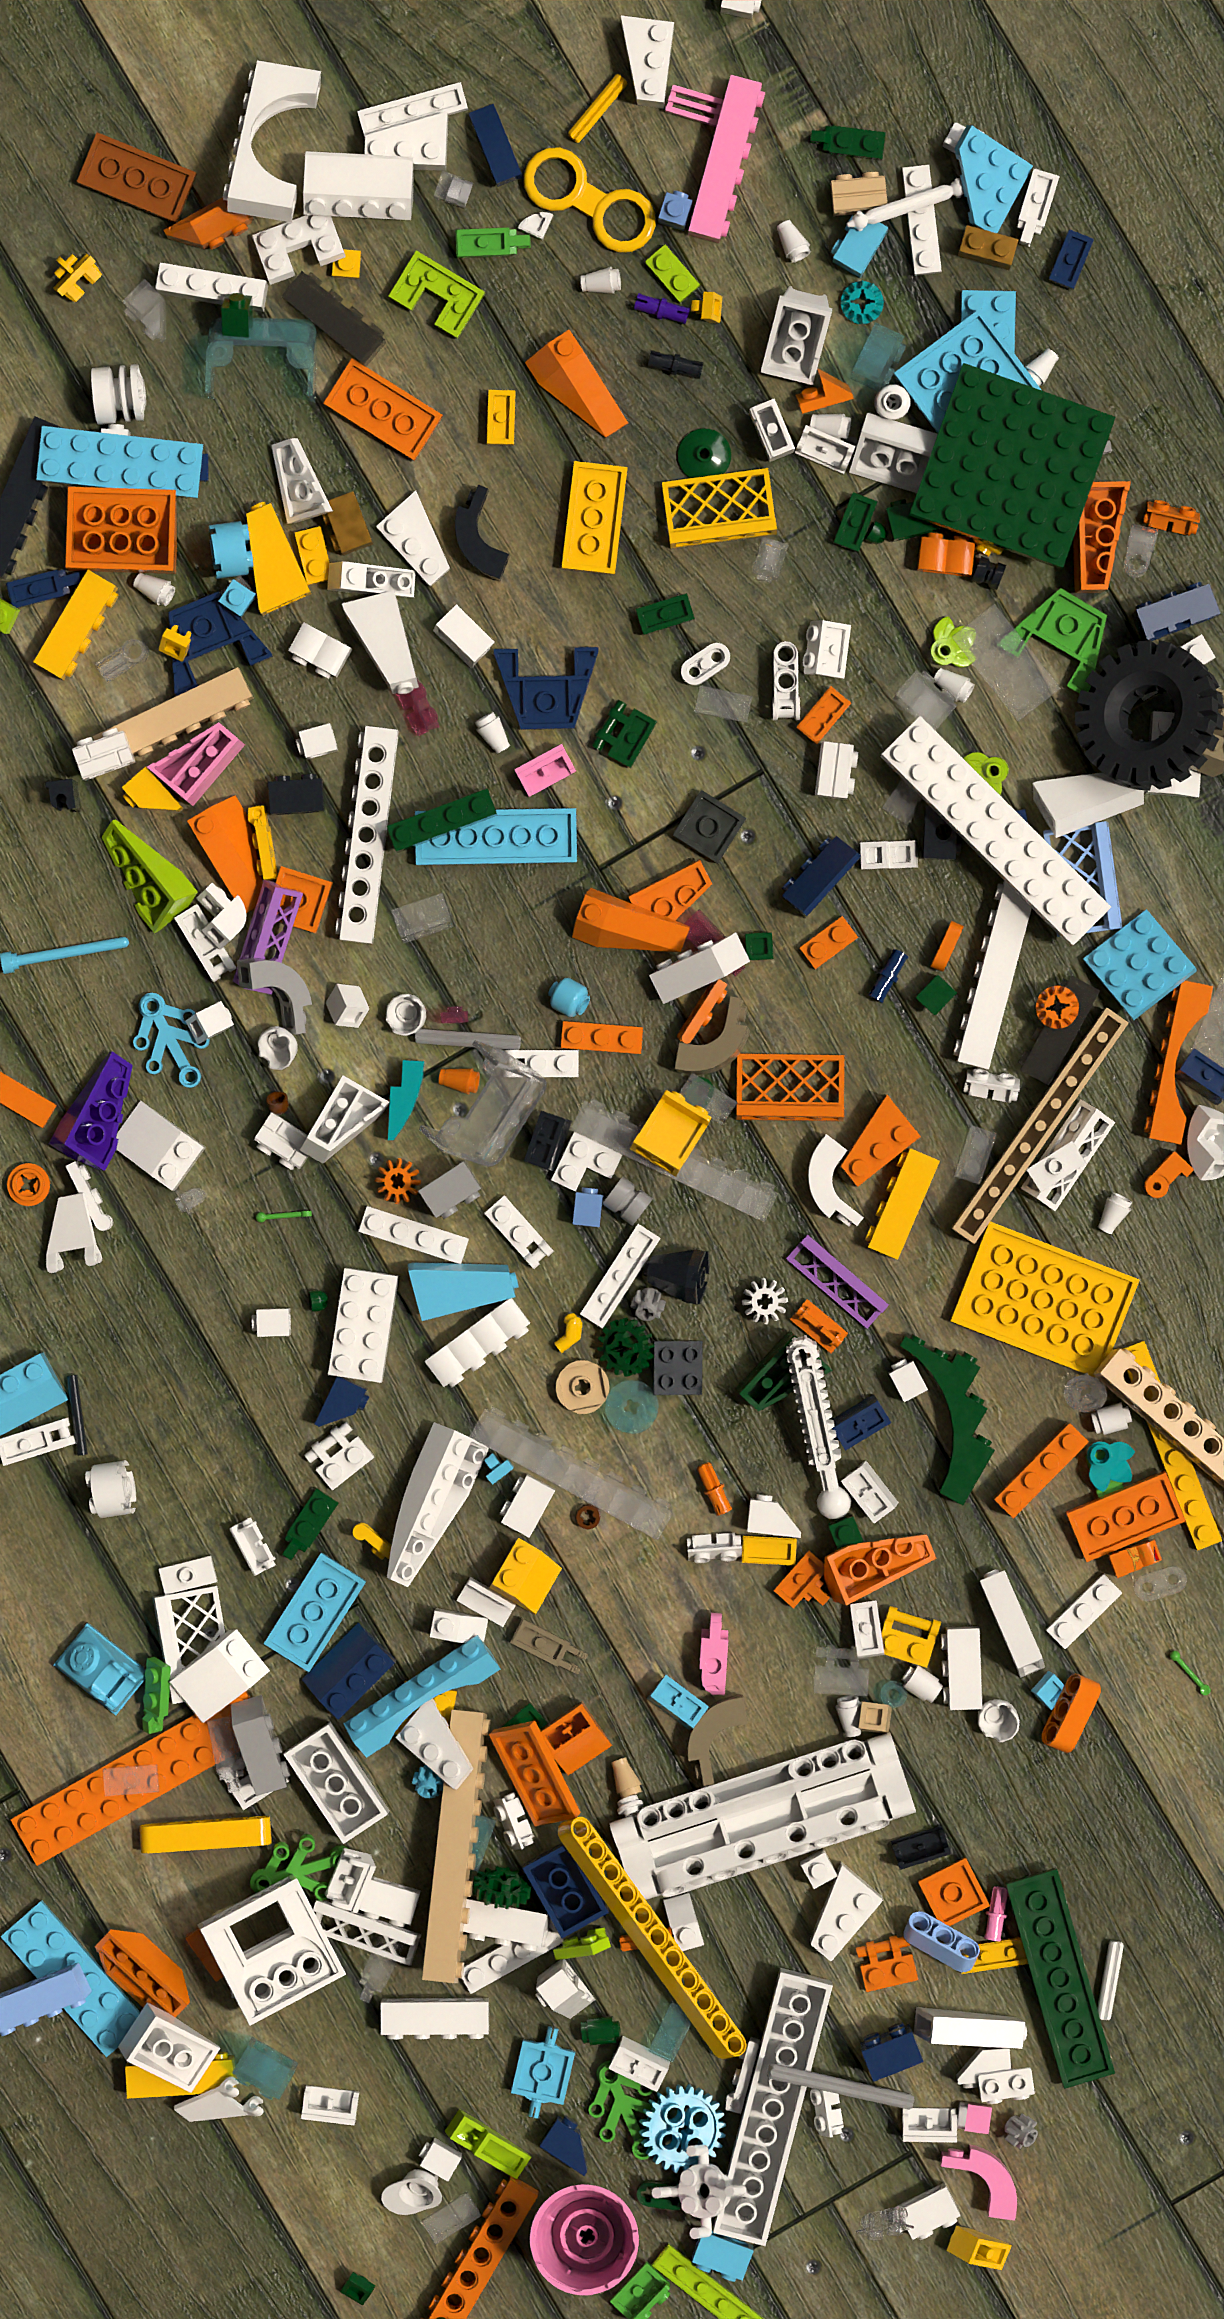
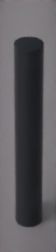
M70 1375L67 1376L77 1456L87 1455L78 1376Z

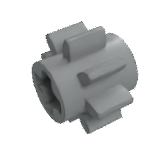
M645 1288L642 1292L637 1290L635 1297H633L631 1308L636 1309V1316L641 1320L651 1321L655 1317L660 1318L666 1301L660 1300L661 1293L656 1289Z
M1023 2113L1020 2117L1017 2115L1012 2116L1005 2125V2132L1009 2134L1005 2140L1019 2149L1022 2146L1029 2147L1035 2142L1038 2135L1037 2130L1034 2129L1037 2122Z

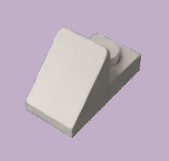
M689 1892L664 1899L670 1928L672 1929L675 1942L680 1949L685 1951L704 1945Z

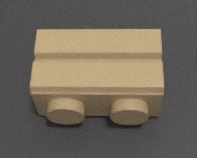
M878 172L863 173V178L852 179L850 174L836 176V180L831 181L830 184L833 216L857 214V211L867 213L871 209L886 205L885 176H879Z

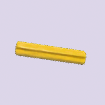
M616 74L570 129L568 135L573 141L579 143L627 86V81L621 75Z

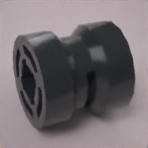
M981 556L972 581L979 584L984 582L988 584L989 588L997 590L1006 565L999 562L994 564L990 562L989 558Z

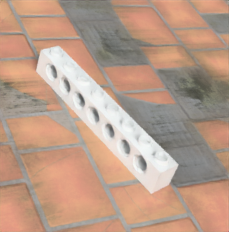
M366 726L365 732H360L358 748H363L362 759L357 758L355 774L360 776L359 784L353 786L352 801H356L355 812H350L349 828H353L352 839L347 838L345 854L350 855L349 865H344L342 881H347L346 891L340 892L339 907L343 908L342 919L337 918L336 934L340 935L341 941L373 944L399 731L395 729ZM380 748L383 750L384 757L380 762H372L369 759V753L372 749ZM373 774L378 775L381 780L379 787L369 789L366 786L367 777ZM368 801H373L377 804V811L372 816L365 815L362 810L363 805ZM364 828H371L374 831V838L370 842H362L359 838L360 831ZM362 854L368 855L371 859V864L366 869H359L356 865L357 857ZM358 881L366 882L368 887L367 892L362 896H357L353 892V885ZM356 907L364 911V918L358 923L352 922L349 916L350 911Z

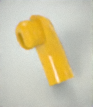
M574 1313L565 1316V1335L554 1342L561 1353L581 1338L582 1321Z

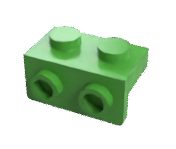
M646 2261L610 2299V2302L627 2319H648L652 2314L650 2309L656 2303L661 2305L669 2297L670 2282Z

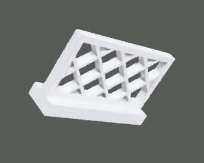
M217 1586L152 1597L163 1662L171 1667L170 1680L182 1668H185L181 1664L180 1657L186 1649H189L197 1656L200 1655V1653L189 1646L197 1633L210 1641L204 1651L215 1642L219 1635L221 1637L225 1633ZM212 1593L214 1604L208 1612L195 1604L202 1594ZM196 1595L193 1601H190L188 1598H186ZM182 1598L190 1603L182 1617L172 1611L171 1600ZM193 1606L205 1614L197 1628L184 1620ZM214 1609L216 1612V1618L211 1615ZM173 1616L179 1619L176 1625L174 1623ZM208 1617L218 1624V1631L213 1638L200 1631ZM182 1622L195 1630L186 1644L178 1639L176 1635V1630ZM178 1642L184 1646L180 1652ZM170 1684V1702L172 1704L183 1702L184 1700Z

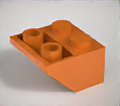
M583 1701L540 1729L553 1758L567 1775H570L612 1746Z

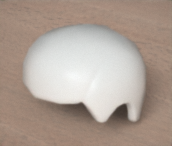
M401 994L394 997L387 1005L386 1021L392 1028L393 1033L408 1036L418 1032L424 1025L426 1009L415 995Z
M279 1026L270 1027L263 1031L257 1042L260 1051L259 1056L268 1061V1067L271 1069L283 1070L289 1067L298 1051L295 1037L288 1030Z
M1000 1699L989 1700L978 1711L977 1723L986 1737L994 1738L998 1742H1005L1012 1739L1019 1731L1017 1711L1007 1701Z

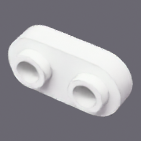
M713 643L685 661L681 668L683 680L689 685L697 686L723 670L730 661L728 648L721 643ZM713 653H720L722 656L721 661L714 662L711 658ZM691 668H698L700 674L697 677H692L689 674Z

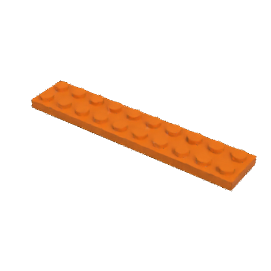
M247 1691L204 1723H201L194 1714L11 1818V1822L37 1866L240 1751L232 1727L231 1704L249 1699L250 1696Z

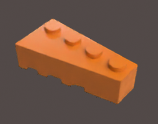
M1131 481L1093 482L1073 538L1075 593H1102L1108 590L1115 558V549L1119 540L1122 516L1125 512V503Z

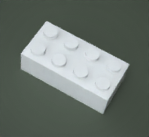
M344 1268L328 1375L383 1382L399 1279L398 1275Z
M328 1722L285 1751L284 1756L343 1844L388 1815L390 1810L331 1722Z

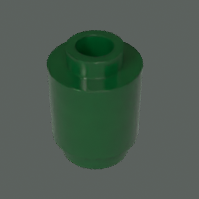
M613 2016L587 2019V2022H581L583 2043H590V2046L616 2043V2037H621L620 2022L615 2021Z

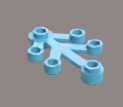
M145 994L139 1001V1011L143 1015V1020L139 1033L133 1040V1045L140 1051L148 1049L150 1046L148 1035L154 1021L159 1032L151 1059L146 1063L147 1071L151 1074H158L162 1071L163 1064L161 1061L167 1044L181 1070L179 1074L181 1084L189 1088L197 1086L201 1081V1073L196 1067L190 1066L176 1039L192 1043L200 1049L206 1048L210 1043V1039L206 1040L205 1045L199 1046L192 1032L169 1026L163 1016L181 1019L182 1023L187 1025L184 1020V1014L191 1012L194 1015L196 1012L191 1009L182 1010L168 1006L159 994ZM151 1001L157 1003V1009L153 1012L149 1011L147 1007ZM141 1037L146 1039V1046L143 1048L137 1045V1040ZM152 1061L159 1063L157 1071L150 1069L149 1066ZM188 1072L195 1074L196 1078L193 1082L186 1080Z

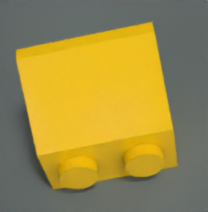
M518 1538L489 1589L536 1615L562 1568L541 1550Z

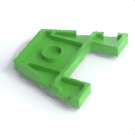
M1060 588L1001 639L998 646L1019 657L1030 636L1034 633L1081 661L1067 686L1078 693L1081 690L1089 692L1091 685L1085 681L1092 670L1095 671L1107 615Z

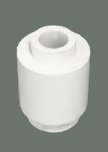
M1122 1403L1099 1408L1097 1412L1091 1413L1096 1434L1103 1433L1106 1435L1128 1429L1127 1423L1132 1422L1128 1406L1123 1407Z
M919 1665L915 1668L910 1666L901 1679L905 1682L903 1688L922 1701L927 1700L930 1703L934 1701L943 1687L938 1682V1678Z

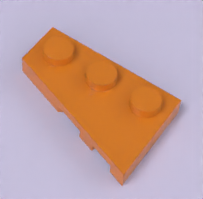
M699 859L634 892L628 897L632 904L676 921L712 885V882Z

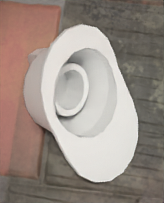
M421 2169L408 2172L402 2181L387 2186L382 2192L381 2200L389 2211L400 2215L414 2214L434 2208L442 2201V2194L438 2189V2176Z

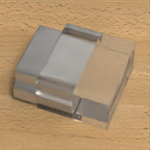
M442 171L434 198L465 208L473 183L465 180V178Z

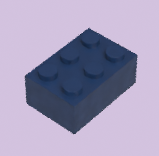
M563 1843L523 1864L524 1872L561 1938L609 1913V1907Z

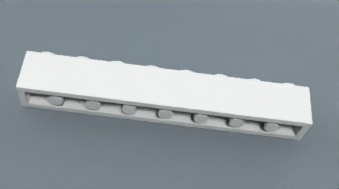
M1005 881L1003 885L998 884L994 899L999 900L996 911L991 909L987 924L992 926L989 936H984L980 951L985 952L983 962H977L974 977L978 978L976 988H970L967 1003L971 1004L969 1014L964 1013L960 1029L964 1030L962 1040L957 1039L953 1055L957 1056L956 1062L989 1070L1031 912V907Z

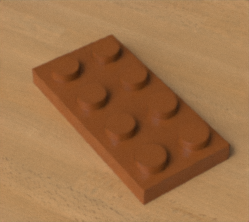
M97 132L77 183L177 223L197 173Z

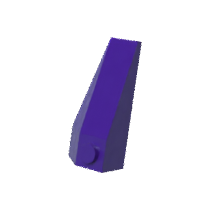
M110 1051L60 1121L49 1144L72 1159L105 1171L117 1149L119 1140L116 1138L119 1123H122L123 1119L121 1110L123 1100L127 1097L133 1065Z

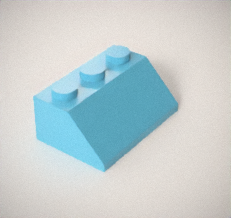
M44 1352L0 1375V1436L69 1400Z

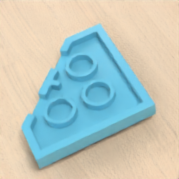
M967 125L954 149L956 159L959 160L962 175H960L964 197H967L969 204V220L977 228L998 233L1033 165L974 126Z

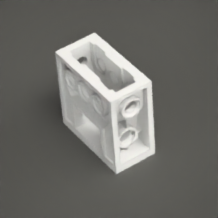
M293 1874L197 1924L249 2025L262 2020L346 1975L301 1885ZM277 1902L289 1928L242 1952L230 1926ZM313 1957L315 1959L314 1965L309 1969H304V1960ZM282 1971H291V1976L287 1981H279V1975ZM260 1983H266V1991L262 1994H256V1986Z

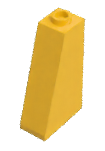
M261 502L250 508L251 512L247 513L246 516L253 557L258 606L261 614L264 616L311 595V591L272 504L266 505L265 502Z

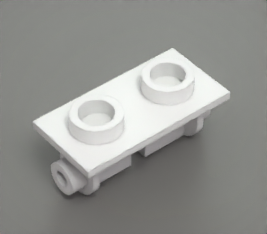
M967 1069L963 1092H968L969 1096L987 1098L988 1090H994L992 1100L1011 1103V1101H1017L1020 1079L1007 1073L996 1075L984 1069Z
M248 1518L230 1528V1531L253 1575L256 1576L275 1566L274 1560L276 1558L272 1556L267 1544L262 1543L261 1539H263V1536L256 1525L257 1522H253L252 1518Z
M735 1533L716 1534V1544L711 1543V1534L692 1535V1538H687L689 1549L688 1561H694L695 1563H707L710 1559H721L727 1562L734 1561L738 1557H742L741 1535H735Z
M513 1792L505 1795L504 1798L494 1799V1813L496 1818L502 1822L505 1830L503 1833L504 1839L512 1850H517L534 1843L532 1840L534 1835L528 1820L517 1821V1817L525 1814L519 1797H516Z
M812 2088L810 2098L815 2106L816 2116L814 2124L819 2135L831 2138L833 2135L841 2134V2128L844 2127L841 2108L831 2109V2105L840 2103L839 2094Z

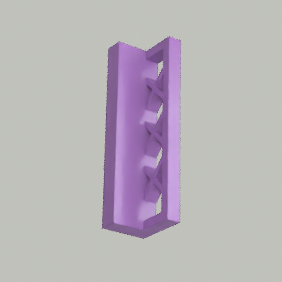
M263 881L239 960L248 958L265 959L266 949L274 945L276 948L275 957L270 960L282 963L303 895L302 892L281 887L272 881ZM283 894L293 896L291 905L282 911L280 902ZM282 919L284 923L283 931L274 936L272 932L273 925ZM237 967L236 972H235V976H234V979H233V982H235L236 984L239 985V976H238V967ZM270 987L253 989V991L272 994L273 992Z
M806 1235L786 1258L867 1329L880 1313H883L889 1306L809 1235ZM804 1246L813 1253V1265H801L794 1259ZM816 1257L824 1264H816ZM817 1267H829L833 1270L834 1282L822 1283L818 1280ZM806 1268H814V1275ZM836 1274L844 1281L837 1282ZM849 1284L853 1288L854 1300L840 1299L838 1297L837 1285ZM834 1285V1293L826 1286ZM857 1292L865 1299H857ZM857 1302H870L877 1308L867 1321L858 1314ZM846 1303H854L855 1311Z

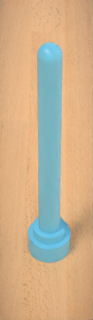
M126 937L18 956L17 953L12 954L11 951L0 953L2 970L4 974L14 973L15 969H19V966L125 948L129 945V940Z

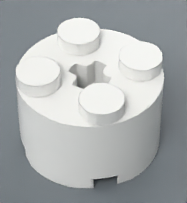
M126 1460L93 1465L91 1471H86V1484L88 1487H91L92 1498L89 1499L92 1514L97 1513L100 1518L133 1514L136 1508H131V1502L136 1501L135 1481L132 1471H126L125 1466L129 1465Z

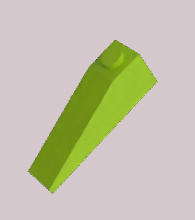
M116 819L112 820L102 835V839L115 866L121 867L127 881L123 883L127 890H132L138 902L135 904L138 914L153 933H156L185 911L198 892L182 871Z

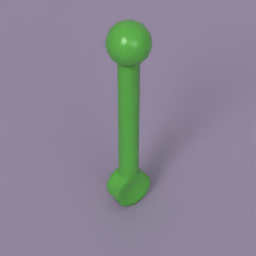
M300 1211L275 1214L259 1212L256 1215V1220L262 1223L267 1219L312 1216V1212Z
M1172 1651L1170 1659L1176 1661L1199 1686L1202 1695H1208L1211 1691L1210 1687L1200 1681L1180 1658L1178 1651Z

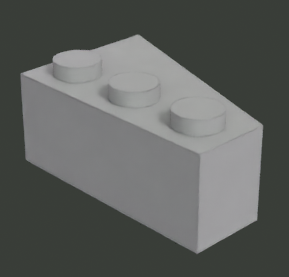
M262 1695L232 1703V1727L255 1795L259 1796L287 1787L286 1777L290 1776L286 1760H281L279 1754L282 1753L279 1738L274 1737L272 1730L274 1729L273 1720L270 1713L267 1714Z

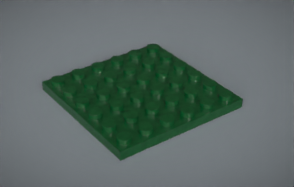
M963 363L909 515L1047 565L1063 569L1116 417Z

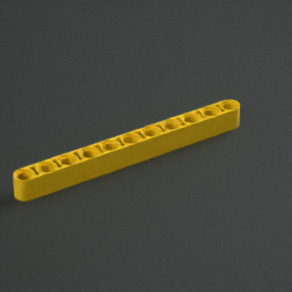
M577 1817L562 1822L558 1828V1836L714 2055L720 2059L742 2055L746 2050L744 2036L591 1823L584 1817ZM573 1826H574L575 1829H576V1833H577L576 1835H575V1833H574V1831H573ZM589 1848L592 1851V1857L589 1854ZM604 1870L607 1872V1878L605 1877ZM620 1891L623 1895V1900L620 1897ZM635 1913L638 1915V1921L635 1918Z

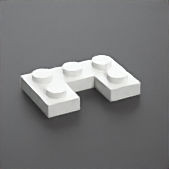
M306 215L292 220V222H286L252 235L270 285L295 276L287 253L313 244L320 266L346 257L331 216Z

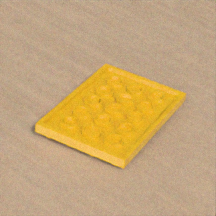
M989 1222L950 1321L1095 1377L1093 1373L1113 1350L1140 1280L996 1223Z

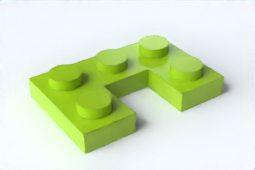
M416 250L389 294V298L408 310L413 311L425 289L447 301L446 306L434 325L458 339L484 297L485 292Z

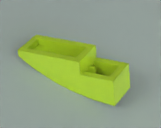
M461 2109L458 2110L445 2130L451 2140L469 2149L475 2156L515 2179H518L531 2159V2156L524 2150Z

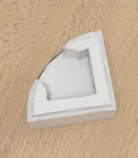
M547 212L533 214L520 223L518 230L543 240L553 214Z

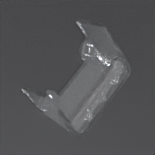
M475 1040L472 1045L485 1056L483 1067L492 1076L465 1118L461 1116L448 1118L440 1131L421 1125L419 1130L442 1152L491 1167L502 1160L545 1092L547 1082L539 1073L502 1049Z

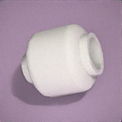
M887 385L877 392L874 406L881 417L896 420L908 412L910 397L903 387Z

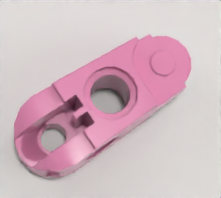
M711 1612L709 1629H702L699 1669H702L701 1679L705 1690L710 1692L711 1695L724 1696L728 1630H721L722 1613Z

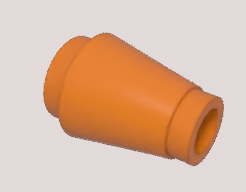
M473 1068L441 1069L439 1085H444L467 1095L470 1092L476 1093L478 1090L480 1073L475 1072Z

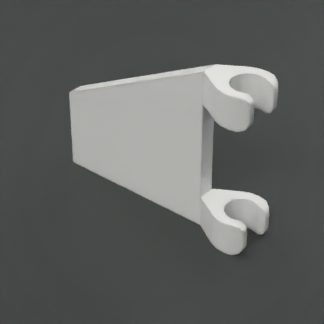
M85 1193L58 1198L46 1254V1267L49 1273H54L64 1268L62 1258L58 1252L85 1248L86 1265L93 1266L102 1262L101 1252L96 1245Z
M228 2077L215 2089L174 2105V2110L189 2122L246 2115L261 2116L264 2112L261 2107L257 2106L263 2103V2100L258 2096L251 2097L243 2106L233 2099V2097L239 2094V2090L233 2087L239 2084V2081L234 2077Z

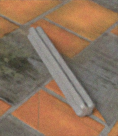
M420 1029L415 1033V1042L420 1044L519 1050L521 1047V1037L515 1035Z

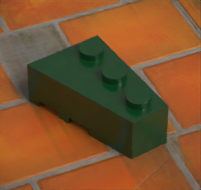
M790 1330L735 1388L758 1412L788 1396L789 1393L794 1391L793 1386L797 1384L792 1383L791 1376L795 1373H790L789 1366L792 1363L787 1361L788 1353H786V1348L792 1342V1338L798 1337ZM800 1349L802 1362L806 1361V1353L804 1349ZM820 1357L816 1358L821 1360L822 1367L818 1369L823 1370L825 1375L833 1371Z

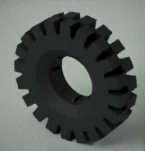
M1151 640L1138 641V648L1136 649L1127 644L1117 649L1118 658L1115 659L1108 655L1100 661L1099 664L1104 670L1100 674L1092 670L1085 681L1091 685L1089 692L1080 691L1077 703L1083 707V711L1075 712V725L1082 729L1081 732L1077 733L1079 744L1087 750L1084 754L1093 765L1098 767V770L1128 788L1132 785L1137 790L1147 791L1151 790V785L1159 790L1172 787L1171 779L1174 778L1181 783L1192 776L1189 771L1192 765L1198 769L1203 766L1208 760L1203 755L1206 748L1214 751L1219 741V738L1213 735L1214 730H1222L1224 716L1218 713V709L1224 708L1223 695L1216 691L1220 686L1214 675L1208 672L1209 669L1180 646L1177 648L1172 643L1160 640L1158 645ZM1151 692L1169 693L1172 697L1170 701L1174 704L1175 708L1174 718L1169 729L1153 741L1145 742L1142 739L1139 742L1134 741L1131 737L1132 731L1128 729V718L1134 704L1140 698H1143L1144 695Z

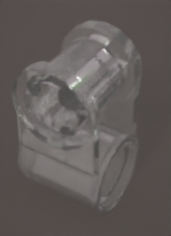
M1137 524L1131 525L1124 561V570L1128 576L1139 578L1146 573L1154 551L1158 529ZM1135 558L1140 559V564L1144 565L1140 566L1138 570L1133 569V564L1129 563L1134 562Z

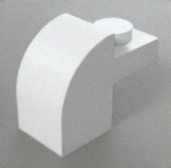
M211 883L196 899L215 917L202 932L221 950L243 928L246 921V909L238 895L230 901L222 889Z

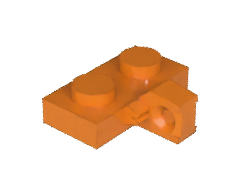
M809 1550L774 1589V1592L792 1608H795L803 1597L808 1602L814 1597L821 1605H825L830 1596L821 1589L824 1585V1582L820 1580L824 1575V1563Z

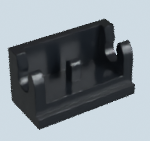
M73 779L45 782L46 788L49 789L51 805L54 808L62 811L63 806L61 803H66L68 809H72L73 812H81L78 782Z
M541 1111L524 1162L555 1171L572 1121Z
M942 1825L891 1840L900 1870L951 1854Z

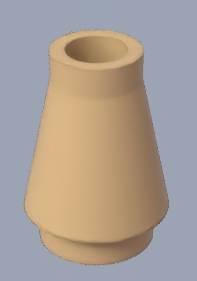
M626 1757L611 1763L617 1794H620L622 1799L642 1792L640 1788L642 1783L632 1770Z

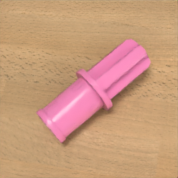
M993 1887L989 1911H986L988 1920L984 1939L1001 1941L1004 1918H1007L1005 1910L1008 1893L1004 1887Z

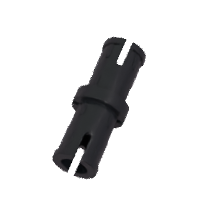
M651 350L647 367L671 372L670 375L676 376L677 373L700 379L703 362L682 358L680 354L676 353L675 355Z

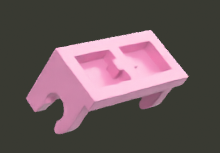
M560 744L516 768L515 772L530 797L575 773L576 770L563 745Z

